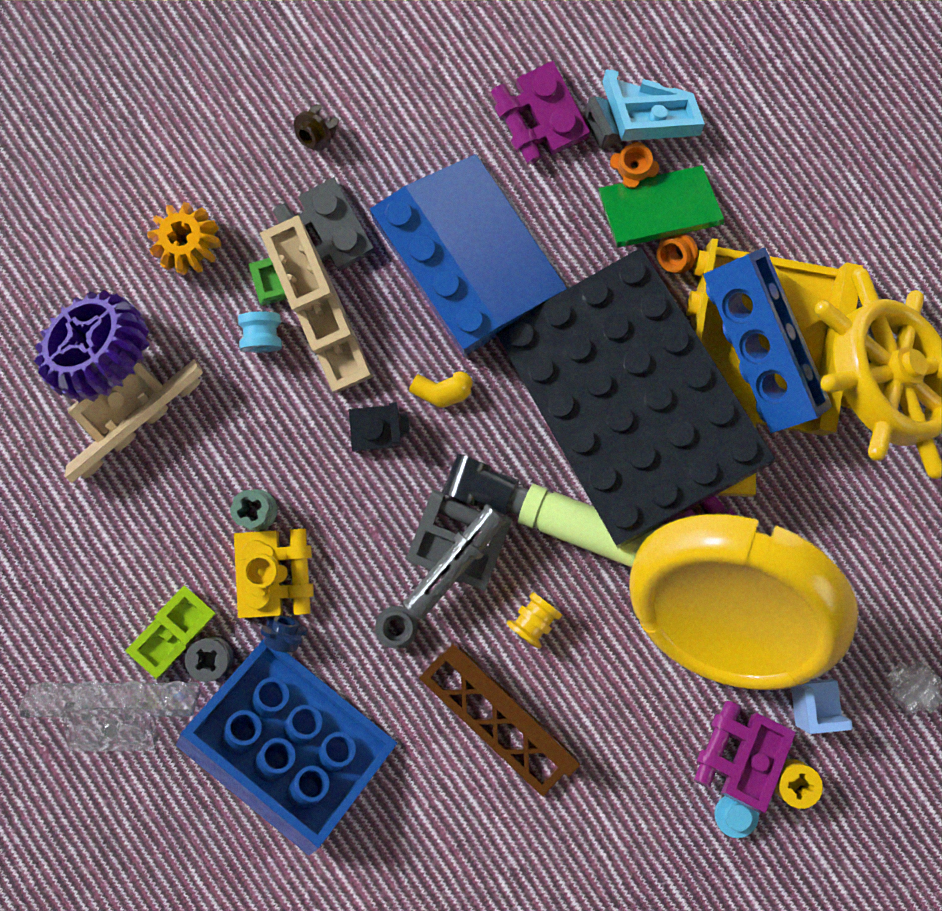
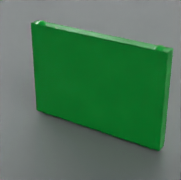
M702 165L656 175L655 177H646L634 189L626 188L623 183L598 188V194L617 248L724 225L723 214Z

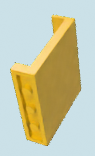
M712 238L704 248V251L698 250V259L693 268V275L699 276L697 291L692 290L690 292L686 315L692 316L691 327L743 409L756 410V424L767 426L757 413V400L750 384L743 379L740 373V360L734 346L727 341L724 335L723 320L717 306L710 301L707 295L706 280L703 276L704 273L747 255L749 252L717 247L718 239ZM769 256L773 266L822 301L830 302L845 316L856 310L858 293L852 280V273L857 268H863V265L846 262L840 268H832ZM820 320L801 330V333L822 379L826 375L836 373L833 357L836 332ZM775 373L776 383L781 388L787 390L785 379ZM843 391L827 392L832 407L820 417L786 429L820 436L835 433L837 431Z

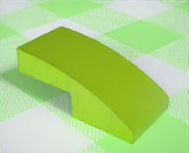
M184 585L154 616L155 620L125 652L156 680H159L199 636L216 613Z

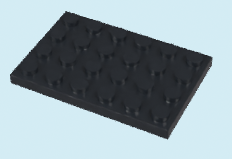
M641 247L543 302L496 334L617 549L775 462L773 454Z

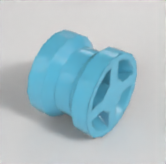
M260 311L240 314L238 316V325L243 328V338L239 341L240 350L244 352H272L281 350L282 340L277 336V327L281 324L280 314Z

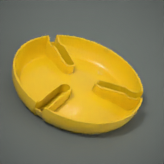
M721 514L699 515L679 519L666 524L648 536L638 549L631 567L629 590L633 610L650 640L669 658L686 669L709 680L733 687L754 690L786 689L800 686L811 679L824 675L842 659L850 647L858 621V605L854 591L839 567L820 549L800 536L775 526L772 537L755 532L759 520Z

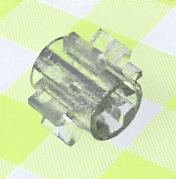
M915 661L911 667L907 664L904 666L899 662L886 677L892 682L891 685L893 686L888 695L912 715H915L920 709L932 714L942 702V695L939 694L940 690L938 689L942 685V679L919 661Z

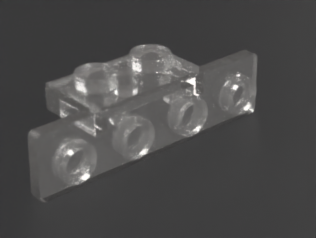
M93 681L84 683L42 682L30 685L18 710L20 717H62L69 751H155L159 740L155 717L192 716L201 690L199 683H183L181 681L169 683H140L137 681L126 683H97Z

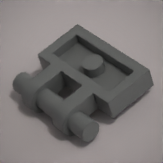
M334 177L298 196L305 209L299 216L306 230L314 226L323 242L315 247L322 262L332 258L337 269L341 271L375 252L374 247ZM287 203L280 204L273 209L279 224L297 216L293 215Z

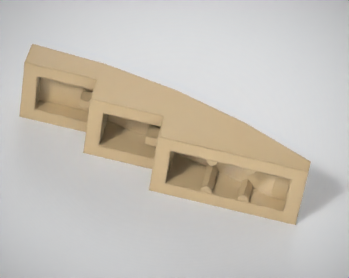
M297 215L260 232L290 307L297 313L309 345L318 356L332 392H341L374 377L336 290L301 217Z

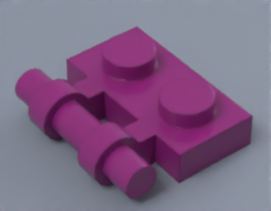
M554 61L516 78V86L520 92L517 96H511L505 84H500L491 90V94L496 102L494 109L499 119L506 121L513 135L511 142L516 152L522 153L527 165L533 164L542 158L536 145L544 141L551 154L554 155L589 138L590 131ZM529 109L537 127L527 129L520 113Z
M725 701L720 715L715 714L710 726L713 729V733L706 750H701L696 763L699 765L694 781L710 788L715 773L726 777L720 794L760 814L766 813L796 732L758 713L751 715L747 726L736 722L741 706L731 701ZM730 737L741 742L733 763L722 758Z

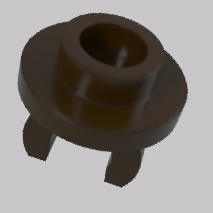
M319 104L312 106L309 111L300 112L294 119V130L297 139L302 145L315 151L324 150L330 144L331 138L336 134L339 123L337 117L332 118L330 122H324L320 117L322 107Z

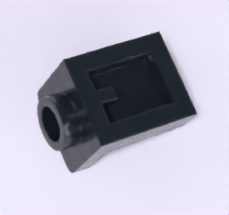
M398 402L389 403L388 406L349 409L353 452L403 448L402 437H410L408 412H400Z

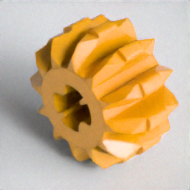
M183 202L179 213L172 205H166L168 217L163 219L161 216H153V221L159 226V229L147 232V237L155 242L150 248V253L155 258H161L160 265L166 270L175 267L177 273L186 275L191 265L197 273H202L203 266L200 261L205 258L208 262H215L216 257L209 249L221 246V240L214 236L219 229L217 223L214 220H208L209 214L205 209L198 208L193 211L190 203ZM184 233H188V235L186 236L188 243L181 246V243L183 242L181 236Z

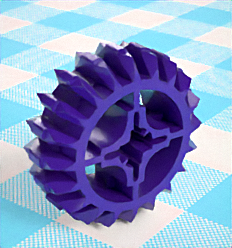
M105 290L98 295L90 291L84 300L75 297L72 305L68 308L61 306V313L56 318H49L52 323L50 327L40 332L44 340L35 346L39 352L34 360L39 366L38 373L42 376L43 381L50 385L51 389L59 395H64L66 398L74 399L79 403L84 399L94 402L100 394L109 397L114 386L124 387L123 380L129 374L136 375L134 366L136 363L145 361L141 351L149 346L146 336L150 331L146 327L145 319L141 316L140 311L124 297H120L118 294H110Z

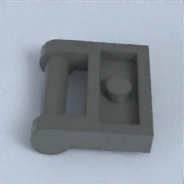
M435 489L431 493L406 557L407 561L430 570L456 542L453 539L456 533L434 525L438 513L470 525L481 513V511L444 498L445 494ZM503 516L508 522L491 539L489 546H485L483 557L480 560L474 559L457 579L458 581L484 591L486 590L512 519ZM465 550L459 555V558L464 554ZM450 566L443 575H446V573L451 569L452 566Z

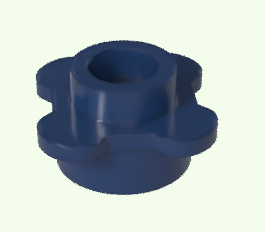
M276 616L275 618L267 619V626L261 627L260 633L265 636L264 643L267 647L279 652H294L298 649V645L302 643L303 638L301 636L307 635L308 629L303 625H299V622L292 617Z

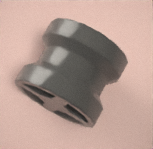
M211 636L200 639L187 650L185 656L186 669L198 681H214L227 674L233 667L235 660L234 649L222 637Z

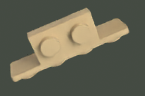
M193 359L163 385L141 362L136 363L134 366L136 375L129 374L123 380L124 387L114 386L109 397L100 394L94 402L84 399L80 403L77 401L69 407L68 413L95 442L66 465L65 478L72 483L80 476L86 479L93 475L103 464L101 458L113 448L117 452L125 448L135 438L136 434L134 431L146 421L152 424L160 419L168 410L166 404L178 394L184 397L191 393L200 384L201 380L198 377L203 374L198 362Z

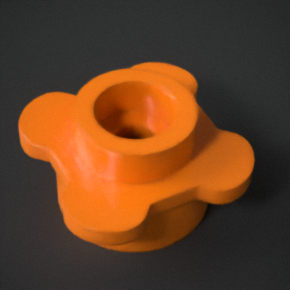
M633 142L627 145L621 153H615L610 158V167L619 172L623 178V185L629 189L637 188L641 180L646 177H655L659 171L658 162L653 160L651 151L641 142ZM635 162L638 164V167L632 168L630 164Z

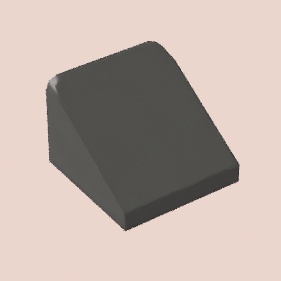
M596 96L589 98L584 117L600 148L606 149L620 142L621 138L609 101Z

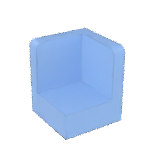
M834 679L809 681L800 686L791 687L795 725L809 734L853 729L852 720L842 716L838 681Z

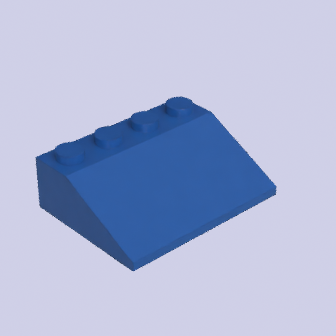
M477 154L405 185L370 208L374 224L464 358L497 337L496 334L543 302L567 289Z
M264 638L180 733L176 747L310 856L320 848L397 745V742L290 654L267 647L264 643Z

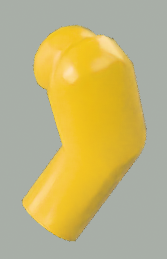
M462 371L454 373L453 377L439 383L417 374L408 392L439 408H446L464 401L471 393L473 381L469 374Z

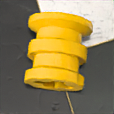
M532 592L529 596L531 601L528 606L522 605L518 610V613L521 614L516 621L508 620L506 624L533 647L540 649L542 647L539 641L543 633L548 635L552 630L549 625L554 619L560 620L563 614Z

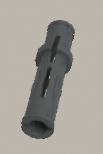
M486 504L463 533L459 531L453 537L456 542L430 570L411 595L403 601L405 607L416 617L422 620L425 619L429 611L453 586L473 560H480L483 557L485 546L508 521L493 507ZM481 531V534H480V535L475 539V541L469 546V544L473 541V539H474V538L477 536V534ZM465 550L464 554L459 558V555ZM450 566H452L451 569L446 573V575L440 580V582H439V583L434 587V589L430 592V589H431V588L436 584V582L442 577V575L447 571V569H448Z

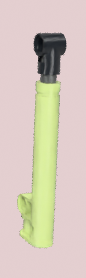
M457 454L442 491L443 494L475 507H477L478 503L489 504L502 515H506L508 511L519 515V524L532 529L536 527L542 533L632 567L641 544L656 531L652 530L617 549L594 506L555 491L553 493L549 492L547 488L534 483L530 489L519 486L518 479L502 473L496 474L491 472V466L461 454Z

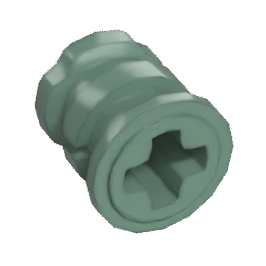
M257 489L238 493L234 497L230 508L232 519L236 524L253 531H261L271 526L277 517L278 511L276 500L272 495L264 490ZM249 501L261 503L262 507L257 510L258 519L246 516L245 512L250 509Z

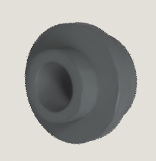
M391 606L383 610L378 616L375 631L382 644L389 648L400 649L408 646L415 639L418 623L415 615L407 608ZM400 619L403 621L405 630L402 634L395 635L390 631L389 623L391 620Z

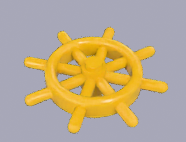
M857 268L852 273V280L862 307L850 312L846 316L827 301L818 302L814 308L815 314L836 332L833 345L836 373L824 376L820 382L821 388L829 393L843 391L841 406H847V409L852 408L859 419L873 432L868 448V455L872 460H883L887 455L889 443L900 446L916 445L928 476L932 479H939L942 477V460L933 438L942 434V338L928 320L921 315L924 303V295L921 291H911L907 295L905 304L895 300L879 299L867 269ZM869 326L871 327L875 340H873L867 334ZM892 332L897 336L896 341L894 339ZM899 403L901 405L904 415L898 411ZM920 403L926 407L924 414L920 406Z

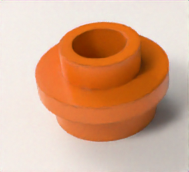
M687 233L662 238L659 242L657 260L666 271L684 273L696 264L698 248L694 239ZM676 245L681 249L683 257L677 254Z

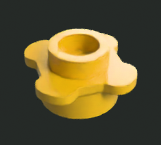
M268 545L258 546L254 555L247 559H241L236 564L237 575L243 577L245 583L250 586V593L256 597L266 595L271 585L276 582L285 581L288 575L287 568L284 565H279L273 556L274 551L272 547ZM261 566L266 570L264 575L258 573V568Z

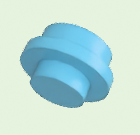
M726 796L722 797L715 807L714 816L716 824L729 837H746L755 830L758 824V812Z

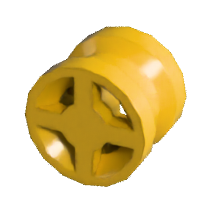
M795 758L786 759L774 792L790 806L798 809L809 808L815 805L823 791L822 780L819 774L803 761ZM800 786H805L798 790L797 794L795 793L796 789H798Z

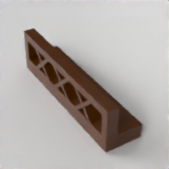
M455 640L419 676V679L542 797L564 774L569 778L580 766L578 758ZM447 661L461 675L462 688L444 689L432 676ZM466 680H467L474 688H466ZM462 694V706L451 695ZM466 694H481L492 704V718H474L467 711ZM497 710H498L504 717H497ZM481 724H493V735ZM497 724H513L523 734V747L505 748L498 741ZM528 740L536 747H528ZM543 753L556 765L542 782L529 771V754ZM513 754H523L524 765Z

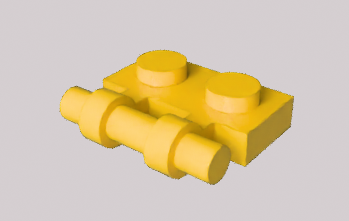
M306 529L289 530L290 547H280L279 531L234 533L235 570L239 560L247 559L254 555L258 546L268 545L272 547L274 551L273 556L279 565H281L280 560L291 559L292 571L291 585H282L281 582H276L268 588L266 595L261 597L252 595L250 593V586L245 583L243 577L238 576L236 573L238 618L283 615L282 598H293L294 615L311 613L310 597L314 596L313 583H309L308 558H312L311 545H307ZM261 566L258 568V573L264 575L266 570Z

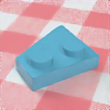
M605 71L602 83L621 141L701 135L705 123L694 93L677 88H666L659 83L643 79L641 86L617 80L618 71Z

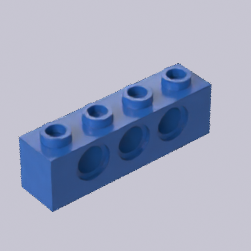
M766 247L704 273L707 295L710 301L717 306L723 320L724 335L727 341L734 346L740 360V373L743 379L750 384L757 400V413L760 419L767 424L770 433L816 419L829 410L832 404L827 392L821 388V378ZM743 293L752 300V311L743 305ZM759 333L768 339L770 350L764 349L759 343ZM775 373L785 379L787 390L781 388L776 383Z

